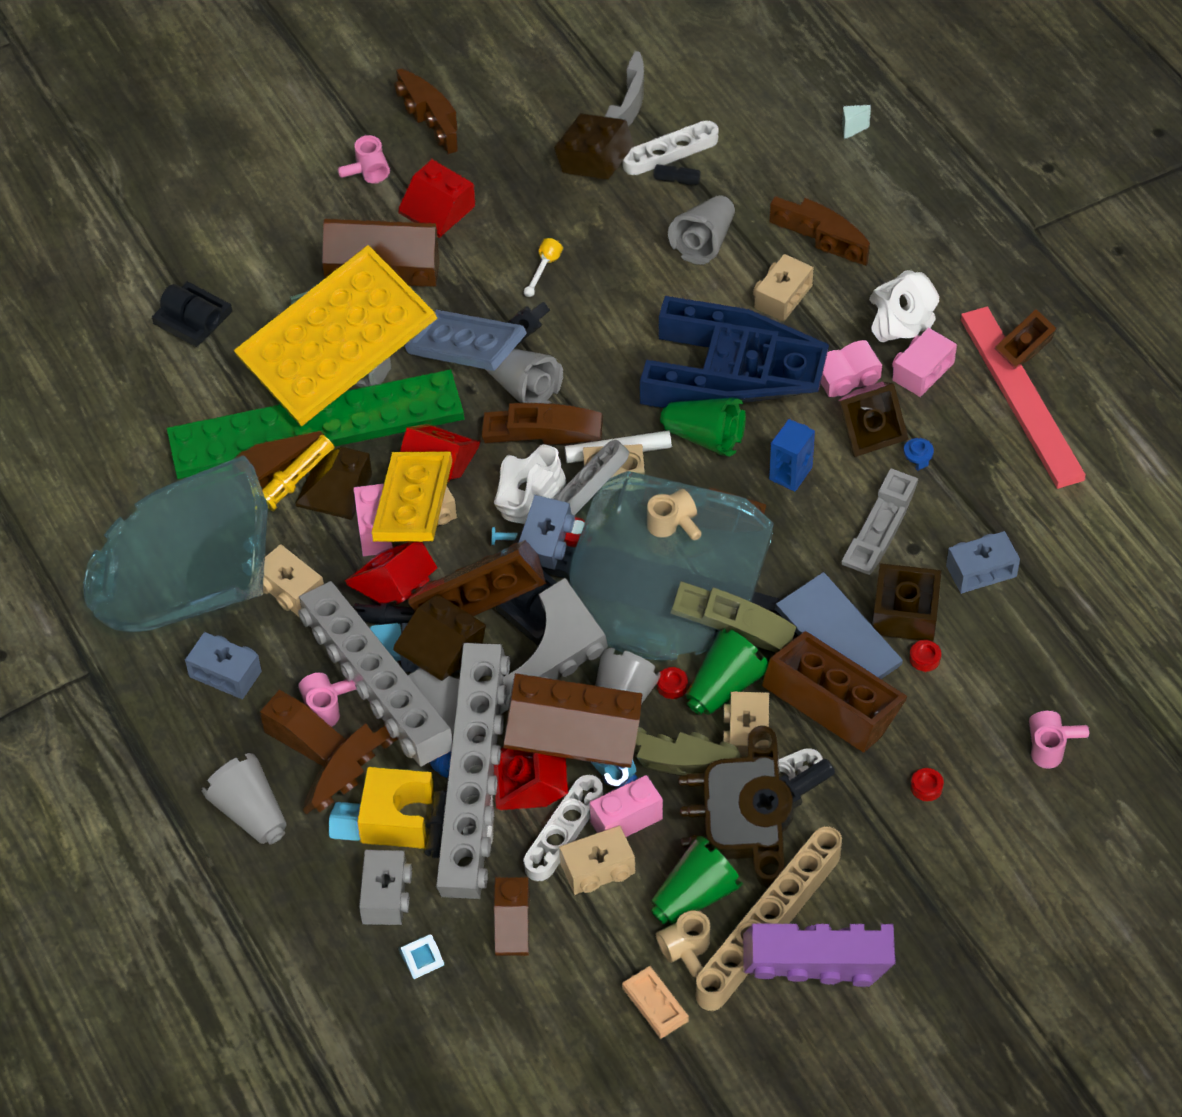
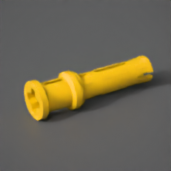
M320 435L283 472L279 471L273 474V480L262 490L258 489L255 491L258 499L268 509L275 511L277 509L276 505L288 493L292 494L295 492V485L335 448L327 437Z

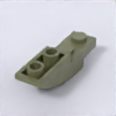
M682 581L679 584L670 612L671 614L719 630L725 628L726 632H729L731 629L743 636L754 646L778 653L792 642L796 626L789 621L748 600L713 587L709 591Z
M638 727L634 751L638 752L637 759L644 768L676 775H687L691 773H705L707 767L716 760L742 758L736 746L727 742H720V745L709 742V738L700 733L691 732V735L680 732L675 743L674 739L666 735L658 734L657 737L646 734L647 732L644 729Z

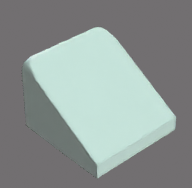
M870 105L843 106L842 129L844 138H849L869 127Z

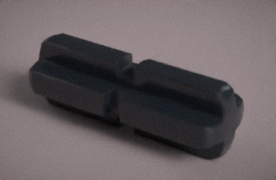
M655 165L654 178L656 180L669 182L678 180V183L698 185L700 182L701 173L697 169L683 167L677 169L676 166Z

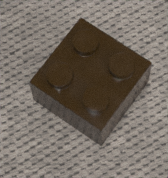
M580 113L554 149L563 173L609 180L632 149L634 143L626 120Z
M880 563L873 617V627L881 636L930 640L934 642L942 570Z

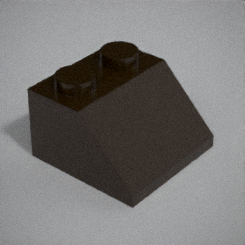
M436 594L417 608L394 644L393 650L440 681H443L461 668L464 643L483 644L486 624L439 594Z

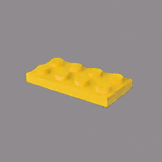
M392 452L371 532L373 542L434 541L452 465L451 452Z

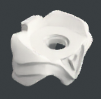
M906 270L894 280L874 289L869 300L878 307V312L873 321L872 332L880 342H886L899 338H913L920 331L931 328L936 320L933 311L939 302V295L930 279L924 273ZM901 295L906 298L908 303L902 308L899 303Z
M543 444L527 458L520 459L507 455L502 461L500 481L494 504L502 513L504 519L525 524L534 495L554 499L564 488L566 477L561 468L558 457L559 452L555 447ZM527 482L526 490H520L519 486Z

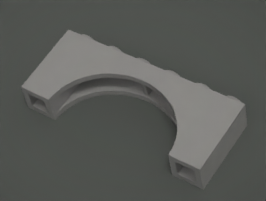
M566 578L539 594L542 607L546 612L545 633L539 647L530 659L509 675L504 676L503 685L507 687L506 704L500 707V715L509 709L515 673L556 680L561 676L571 675L580 664L588 659L594 660L602 655L604 649L608 647L604 632ZM419 668L408 676L450 727L453 741L460 680L449 676L445 680L440 681L422 668ZM481 705L474 712L483 713L489 706Z

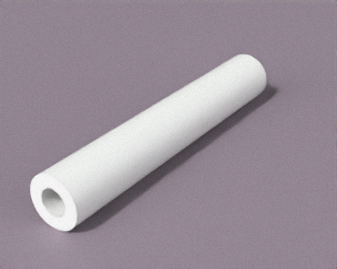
M668 430L564 446L566 462L574 463L584 461L583 447L605 446L612 440H618L622 445L642 444L643 452L672 448V443Z

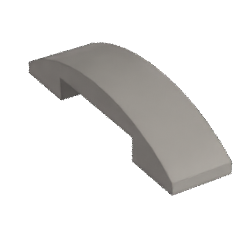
M638 51L634 52L627 67V88L629 90L621 107L610 105L605 116L624 119L627 121L628 127L636 118L644 96V64L641 53Z
M892 468L889 470L879 489L878 499L857 539L854 538L842 560V565L868 575L874 571L901 524L916 489L918 478Z

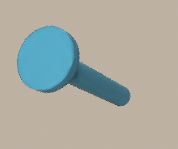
M492 527L491 545H495V540H515L518 533L495 532V527Z

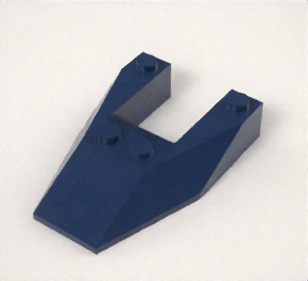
M665 296L659 314V340L708 347L709 350L704 369L646 360L640 380V404L664 408L671 402L720 398H738L742 402H755L819 392L829 344L750 309Z

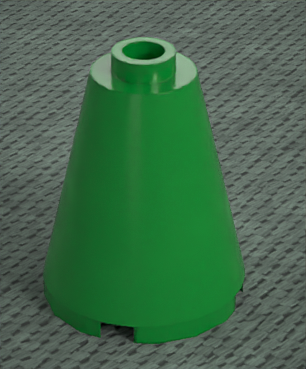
M738 398L671 402L662 410L661 423L664 425V429L666 431L669 430L672 434L722 456L730 457L737 451L733 450L735 443H741L743 439L746 413L745 410L740 409L739 404H743V402Z
M721 629L686 693V697L689 700L687 702L688 707L700 716L703 713L706 715L712 714L731 700V692H742L764 676L769 664L765 657L760 661L755 656L758 649L743 636L731 629L726 634V629Z
M701 835L693 840L651 899L654 907L650 911L663 925L667 921L673 925L677 923L678 918L687 911H700L738 890L743 885V882L736 880L739 878V875L726 858L716 848L710 852L705 847L709 841Z

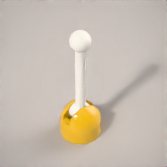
M545 238L539 247V256L542 261L530 285L524 289L526 297L534 295V287L546 264L554 262L560 257L563 247L558 241L551 238Z

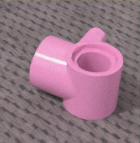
M375 136L359 138L354 145L356 163L338 168L341 178L362 173L364 179L369 183H379L385 180L390 173V168L382 152L381 141Z
M324 673L310 674L304 677L298 685L305 705L331 727L338 722L340 717L337 695L356 690L353 680H344L331 684L328 676Z
M1041 711L1029 718L1032 740L1031 757L1034 763L1042 768H1054L1062 762L1067 739L1087 738L1089 736V727L1087 725L1062 726L1061 716L1054 711Z

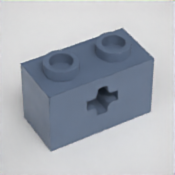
M534 495L519 542L526 540L539 555L542 567L555 569L557 560H562L566 550L564 539L566 533L572 532L575 522V516L571 513L570 503Z
M1003 531L997 534H987L980 539L967 543L960 542L948 549L946 567L962 594L1017 577L1020 558L1006 532Z
M206 632L203 633L185 659L190 678L242 700L262 672L258 654L254 650L245 646H237L222 636H213Z

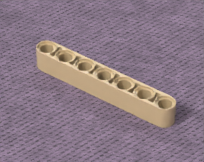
M821 827L812 834L699 972L696 978V1001L701 1008L709 1011L721 1008L749 974L744 973L743 933L752 924H789L838 864L841 854L842 837L836 829ZM829 846L831 849H823L821 847ZM802 869H811L813 872H804ZM784 892H792V893H794L795 895L787 896V895H784L783 893H784ZM772 915V916H775L776 918H775V919H766V918H764L763 916ZM730 962L735 963L738 966L732 968L727 967L724 964ZM715 987L718 990L715 992H708L705 990V988Z

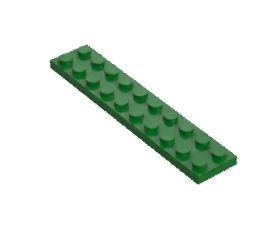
M450 369L348 390L303 426L280 404L168 427L167 432L177 479L233 468L232 459L255 444L321 431L336 447L403 433L407 427L424 424L437 426L464 420V411L452 370Z

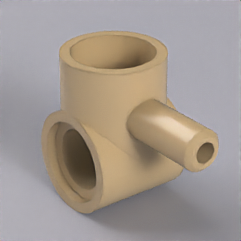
M681 489L671 495L659 494L653 496L647 504L648 531L656 537H668L680 525L691 540L699 539L702 532L691 520L696 517L697 510L690 494L685 489Z
M687 911L678 918L677 923L656 932L658 945L666 960L672 963L682 958L693 978H697L699 972L703 969L696 956L703 954L710 944V922L707 916L699 911ZM690 931H696L700 934L696 936H690L686 933Z

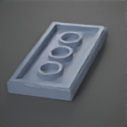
M436 310L435 314L438 319L412 338L405 345L407 353L411 355L495 371L527 333L522 325Z
M824 572L776 603L775 610L782 618L796 626L795 632L798 636L807 631L880 679L902 665V658Z

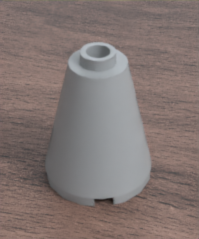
M717 195L678 215L672 221L668 230V238L674 250L677 248L682 253L680 257L693 264H706L715 258L735 214L733 203L727 197Z
M513 349L495 371L485 369L519 403L550 404L551 401L548 399L553 393L557 394L563 380V368L556 358L547 354Z
M613 648L604 649L600 656L595 686L643 693V703L658 683L661 675L660 672L655 674V666L652 663L631 652L624 651L623 655L620 656L613 654L615 651Z
M247 753L244 755L248 759L240 762L236 757L220 767L207 780L211 785L207 790L203 787L202 793L209 802L259 843L264 844L268 842L271 845L284 836V829L287 823L259 760L254 754Z

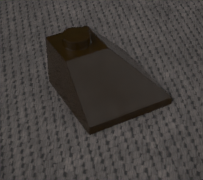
M879 382L857 389L838 400L853 457L909 440L894 383Z
M339 447L329 452L310 471L296 501V507L352 520L356 512L354 487L368 486L372 477L370 454L346 447Z

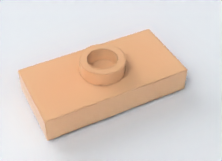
M651 966L622 983L623 990L660 1039L689 1022L688 1014Z

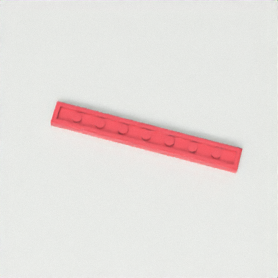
M988 306L962 313V324L1056 488L1059 489L1084 481L1086 474L1023 366L1021 365L1015 369L995 350V347L1005 338V335Z

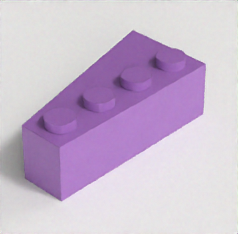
M752 924L743 933L744 973L755 974V977L759 979L787 976L789 981L794 982L806 981L808 978L820 979V982L823 984H837L840 981L853 982L854 986L858 987L871 986L895 964L894 924H881L880 931H864V924H850V928H843L838 931H832L829 924L811 925L805 927L804 930H799L797 924Z

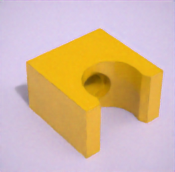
M368 767L357 822L361 843L425 849L427 838L424 818L420 816H407L399 811L411 803H423L426 805L433 803L434 787L432 772Z

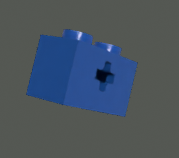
M788 419L771 442L769 480L794 492L798 489L813 467L815 430L810 429L805 424Z

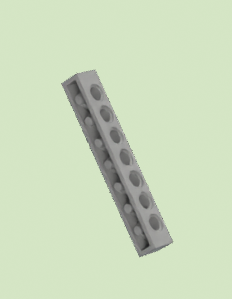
M330 581L300 595L301 609L298 610V614L305 627L310 626L312 628L313 635L320 645L324 643L330 659L334 663L339 662L345 678L348 681L353 680L359 696L363 700L368 699L374 715L378 719L382 717L391 737H397L400 740L405 755L408 758L412 756L421 767L451 752L453 741L450 727L333 582Z
M464 643L436 886L441 897L480 899L481 888L487 887L488 870L484 868L485 857H490L491 838L487 837L488 826H493L494 806H490L491 795H496L498 785L497 776L493 774L494 765H499L501 748L500 745H497L498 734H503L504 718L503 715H500V707L505 705L507 700V687L503 685L504 675H509L510 657L505 656L502 644ZM483 676L492 677L487 683H478V680ZM481 705L489 706L483 713L474 712ZM477 735L486 736L480 743L471 742ZM474 765L483 766L478 773H468L470 767ZM471 795L479 796L478 801L474 804L464 803ZM467 826L476 827L475 831L470 835L461 834L462 830ZM463 857L473 858L468 866H458L459 860Z

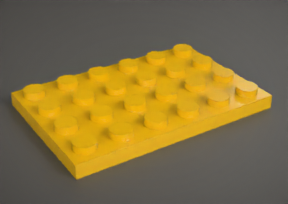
M367 245L237 347L234 352L291 416L303 426L438 318L435 312L400 276Z

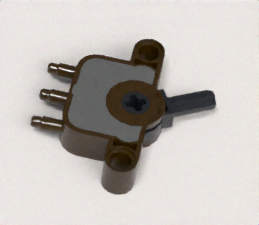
M757 726L748 735V757L716 760L707 767L705 773H691L679 776L680 786H704L705 804L681 806L680 816H689L690 818L706 817L707 835H701L709 841L705 847L711 848V850L716 848L726 859L754 858L757 880L761 885L769 888L785 869L783 831L788 829L791 824L794 809L802 804L801 796L835 774V770L830 761L822 759L791 780L786 775L780 777L779 749L776 734L768 726ZM760 740L771 742L767 749L755 747L756 743ZM766 803L768 806L772 805V809L767 810L765 807L761 808V804ZM700 835L682 838V847L688 848L693 840ZM767 864H775L779 867L777 872L772 875H766L761 871Z

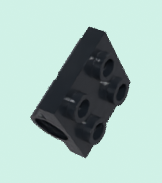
M187 281L182 287L171 284L165 289L160 299L161 308L152 316V321L154 325L198 347L233 311L230 303Z
M543 571L546 584L496 606V610L537 646L540 645L546 628V612L542 607L539 594L558 583L545 571Z

